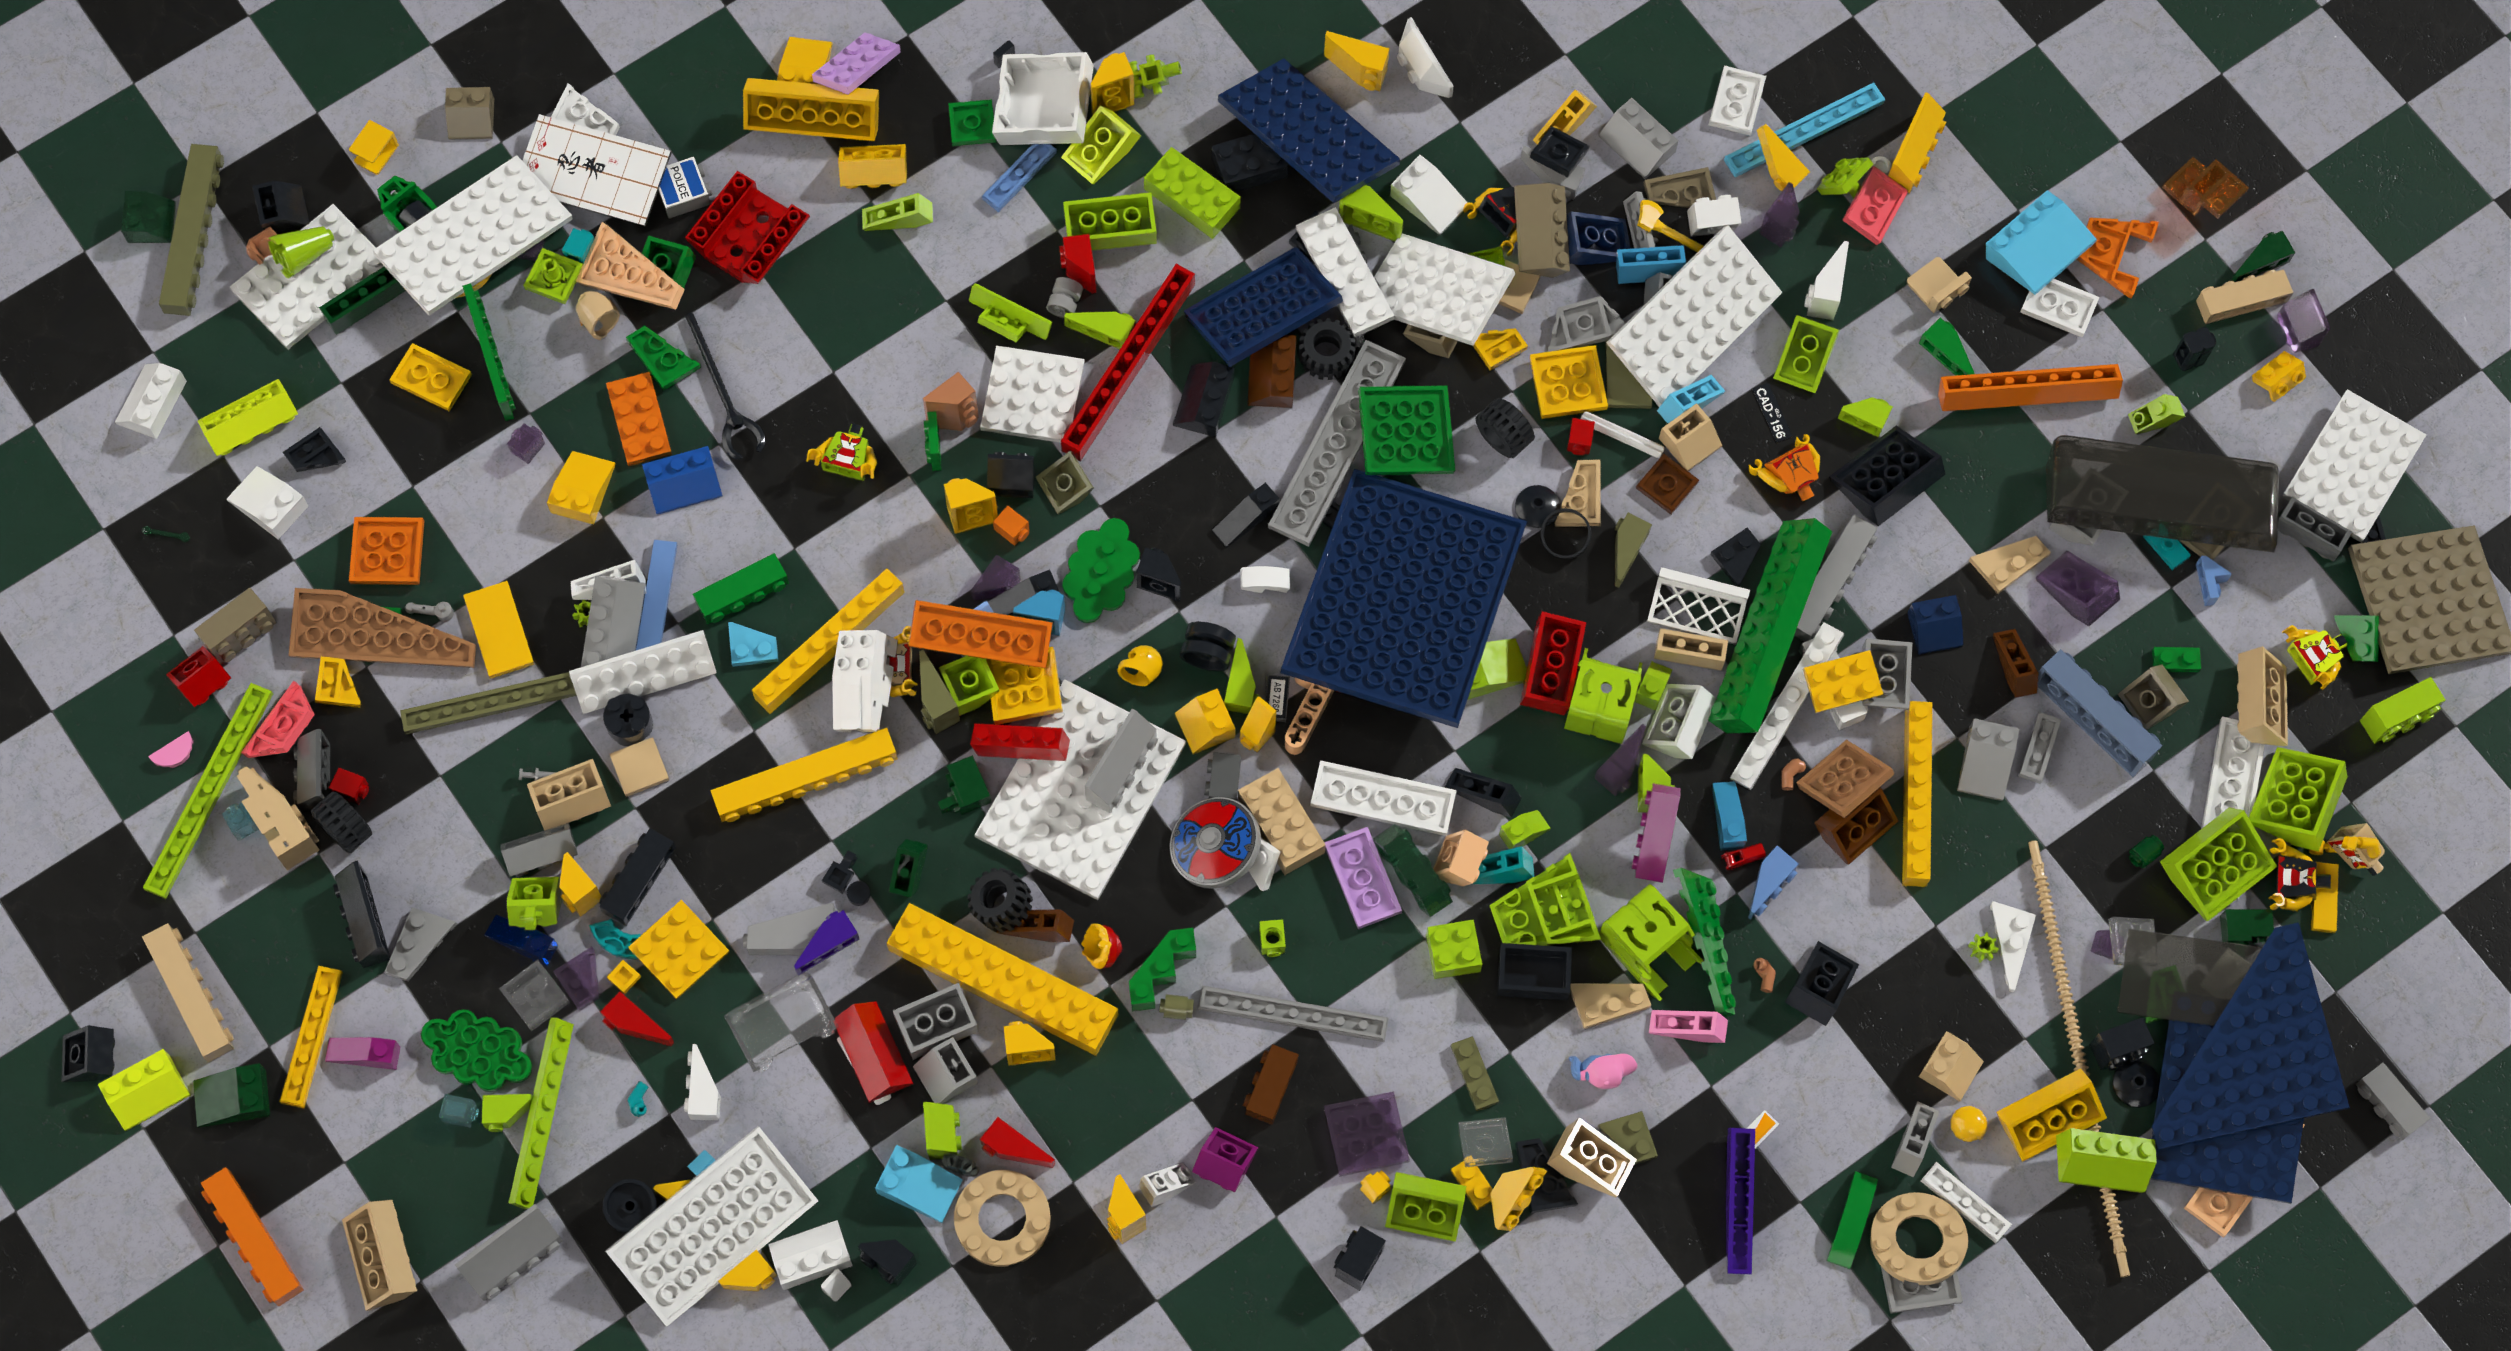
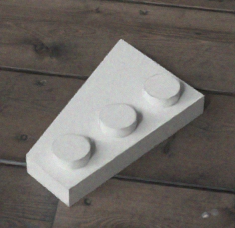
M567 84L551 116L554 119L616 135L620 128L615 120L600 108H596L585 96H581L570 84Z

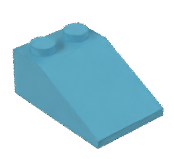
M896 1145L875 1189L877 1194L943 1223L963 1179L924 1157Z

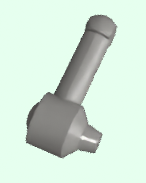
M411 602L405 606V611L409 614L436 615L443 622L451 620L454 615L451 605L447 602H440L436 606L419 605Z

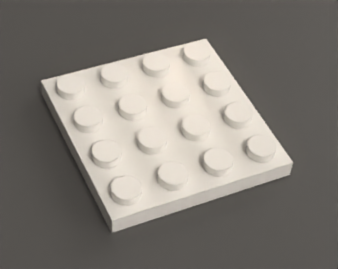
M996 346L980 426L981 431L1061 443V439L1074 421L1085 360Z

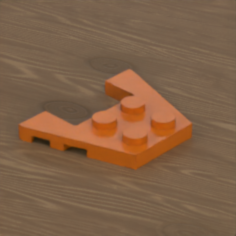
M2089 218L2086 227L2095 236L2097 242L2076 260L2132 299L2139 278L2118 271L2121 258L2130 235L2151 243L2159 222L2150 221V223H2143L2140 220L2125 222L2118 221V219Z

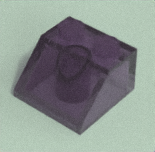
M1789 182L1766 212L1759 232L1760 235L1779 247H1782L1786 241L1789 243L1796 234L1795 229L1799 224V221H1797L1799 208L1792 183Z
M2310 289L2284 304L2277 315L2278 323L2284 328L2287 344L2292 347L2294 353L2319 346L2331 328L2314 289Z

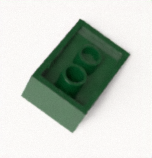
M260 1063L235 1067L193 1080L198 1128L270 1116L266 1070Z

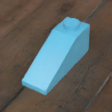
M1709 375L1669 394L1657 412L1667 423H1670L1696 403L1701 409L1724 394L1725 390L1712 375Z

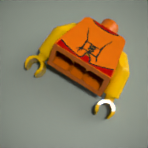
M1804 434V442L1796 437L1795 448L1764 464L1766 468H1762L1761 460L1756 459L1755 464L1758 468H1753L1749 465V472L1751 475H1758L1768 485L1785 494L1797 491L1801 500L1805 501L1814 496L1809 484L1819 477L1820 455L1813 445L1809 443V435Z

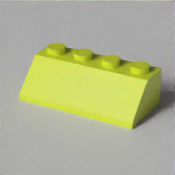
M277 379L197 421L216 456H219L220 454H229L233 451L234 447L240 444L250 443L255 436L261 433L267 434L271 432L274 426L280 423L285 424L292 421L298 415V412L280 380Z

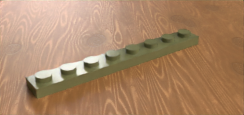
M567 672L400 710L404 732L405 734H410L577 695L570 673Z

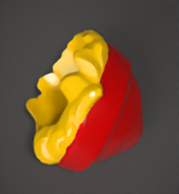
M1091 924L1081 943L1084 947L1082 954L1086 956L1087 960L1096 969L1110 968L1123 949L1121 941L1113 929L1101 924Z

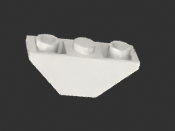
M1180 1163L1144 1175L1140 1179L1139 1189L1151 1207L1165 1203L1196 1183L1184 1163Z

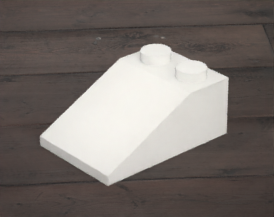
M1421 155L1391 184L1390 196L1438 235H1441L1463 212V207L1467 203L1444 175Z
M1843 242L1816 277L1814 285L1809 286L1804 307L1808 308L1807 316L1834 320L1841 299L1849 242Z
M258 466L227 498L228 502L277 539L308 508L305 498L299 492Z

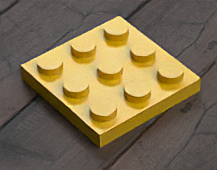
M1596 345L1530 354L1529 359L1541 419L1608 409Z
M1049 647L1045 669L986 660L1000 690L991 698L995 725L1063 712L1056 656L1053 647Z
M682 900L628 947L676 1000L729 953L726 946Z

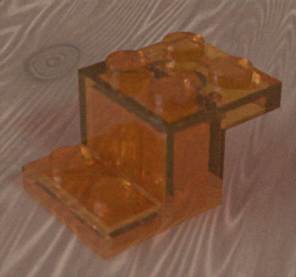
M2194 157L2181 167L2162 187L2194 216L2203 208H2206L2217 219L2249 189L2247 185L2217 159L2206 168Z

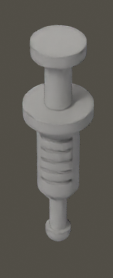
M536 768L534 773L523 772V769H520L519 780H522L523 777L535 778L536 781L557 772H544Z

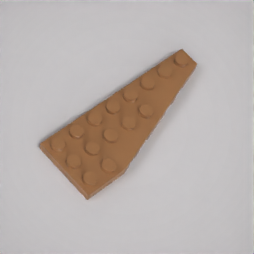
M295 588L289 657L320 659L322 656L340 658L346 661L474 668L476 645L474 643L341 590Z

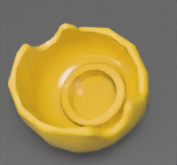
M1973 1106L1961 1107L1951 1117L1952 1132L1955 1137L1964 1142L1981 1140L1988 1129L1987 1118L1980 1109Z

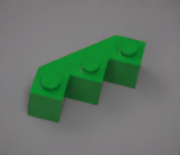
M1193 928L1170 930L1130 979L1129 992L1132 1012L1155 1009L1153 986L1176 983L1174 960L1196 958Z

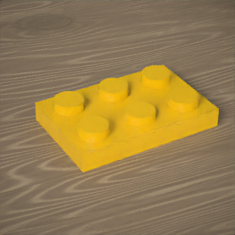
M412 343L389 380L391 384L450 411L471 378L472 373Z
M1871 650L1803 668L1815 713L1883 695Z

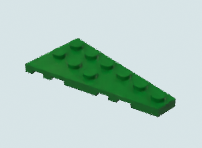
M1684 868L1674 869L1675 878H1680L1683 888L1679 890L1681 899L1684 898L1689 907L1686 916L1695 934L1693 938L1697 950L1701 949L1705 961L1701 962L1703 971L1706 970L1711 979L1708 988L1715 1010L1726 1017L1735 1015L1734 1007L1736 1002L1731 992L1732 978L1727 969L1728 955L1723 945L1724 932L1719 921L1720 908L1716 904V885L1712 879Z

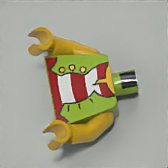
M851 424L848 434L840 431L836 432L834 437L828 438L816 449L808 450L806 458L807 462L815 460L814 465L816 466L819 465L821 460L824 471L864 481L866 474H869L871 479L874 478V470L877 464L873 448L869 446L866 438L861 437L863 427L857 424Z

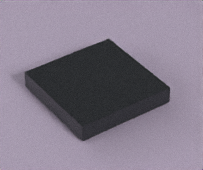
M1551 126L1531 152L1530 158L1568 178L1589 151L1590 146Z

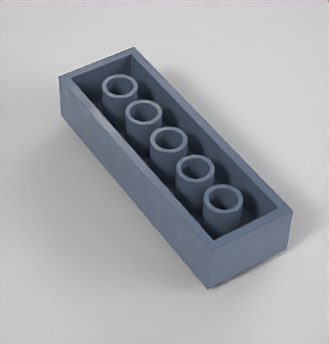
M2060 649L2041 667L2038 672V688L2127 773L2134 778L2152 761L2162 747L2157 736L2144 729L2141 721L2136 717H2132L2121 702L2115 701L2104 686L2098 685L2086 669H2081L2069 653H2065Z

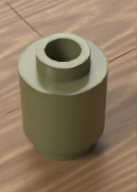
M1166 994L1165 999L1160 1000L1159 1013H1164L1163 1018L1180 1020L1192 1018L1194 999H1188V996Z

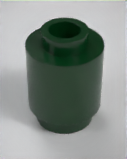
M2155 835L2147 836L2129 850V859L2134 866L2145 868L2162 854L2164 845Z

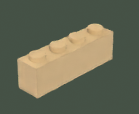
M2284 269L2280 271L2270 270L2261 276L2255 277V275H2251L2242 281H2229L2217 288L2213 286L2207 287L2201 291L2196 302L2205 324L2286 303L2294 292Z

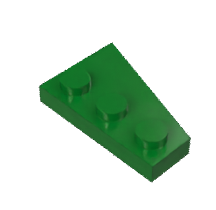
M646 326L641 327L626 337L628 344L663 391L701 368L699 362L687 357L684 352L668 344L664 338Z

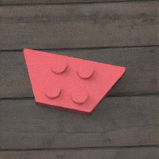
M293 681L242 750L241 753L245 757L254 758L286 753L308 726L315 714L301 686L297 682Z

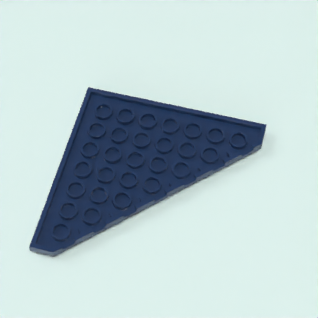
M2299 922L2274 928L2153 1123L2152 1131L2157 1150L2349 1109Z

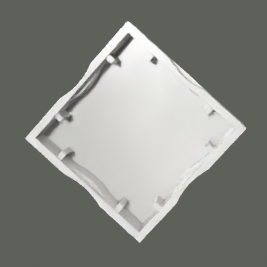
M1087 52L1055 53L1051 55H1003L999 80L1000 94L995 108L992 130L1000 145L1084 143L1094 67Z

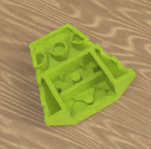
M1571 853L1564 856L1556 864L1553 863L1547 867L1545 871L1536 877L1526 881L1521 887L1515 888L1490 905L1502 943L1545 946L1601 940Z

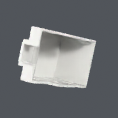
M878 630L839 631L832 675L833 730L849 733L852 730H858L862 733L877 732L879 730L882 706L888 707L894 669V667L886 664L887 655L896 656L897 639Z

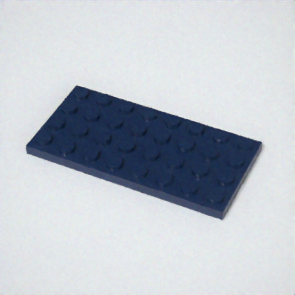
M1284 58L1218 95V102L1333 203L1400 165V158Z

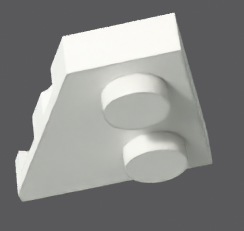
M1262 838L1258 856L1249 872L1259 889L1265 891L1270 887L1281 851Z

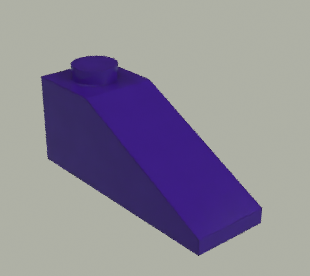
M844 910L839 913L835 911L829 914L794 965L798 976L860 940L858 932Z

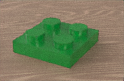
M992 99L948 103L952 146L996 143V138L992 133L994 122Z
M927 412L928 420H924L927 464L931 463L932 471H942L937 412Z

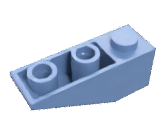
M1778 846L1764 859L1759 868L1748 915L1750 920L1755 914L1759 917L1768 907L1765 903L1770 898L1775 900L1783 889L1780 887L1785 881L1790 883L1798 874L1795 870L1799 863Z

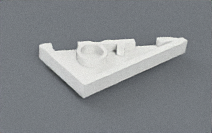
M1992 901L1990 909L1993 912L2000 957L2004 964V976L2009 991L2014 992L2036 915Z

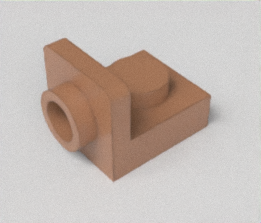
M271 226L249 239L246 246L248 256L253 261L256 260L259 265L264 263L267 256L271 255L268 242L271 240L268 238L277 235Z

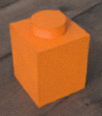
M1009 506L993 521L994 530L1014 546L1019 541L1023 542L1029 535V522Z

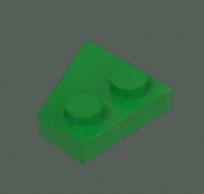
M2334 615L2339 631L2347 641L2346 647L2352 661L2378 662L2379 616Z

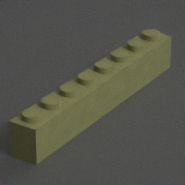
M191 144L159 300V306L164 314L191 316L192 308L196 306L195 291L200 286L199 271L204 266V248L208 246L207 231L212 225V208L216 205L215 190L220 185L219 170L224 165V156L221 154L218 146Z

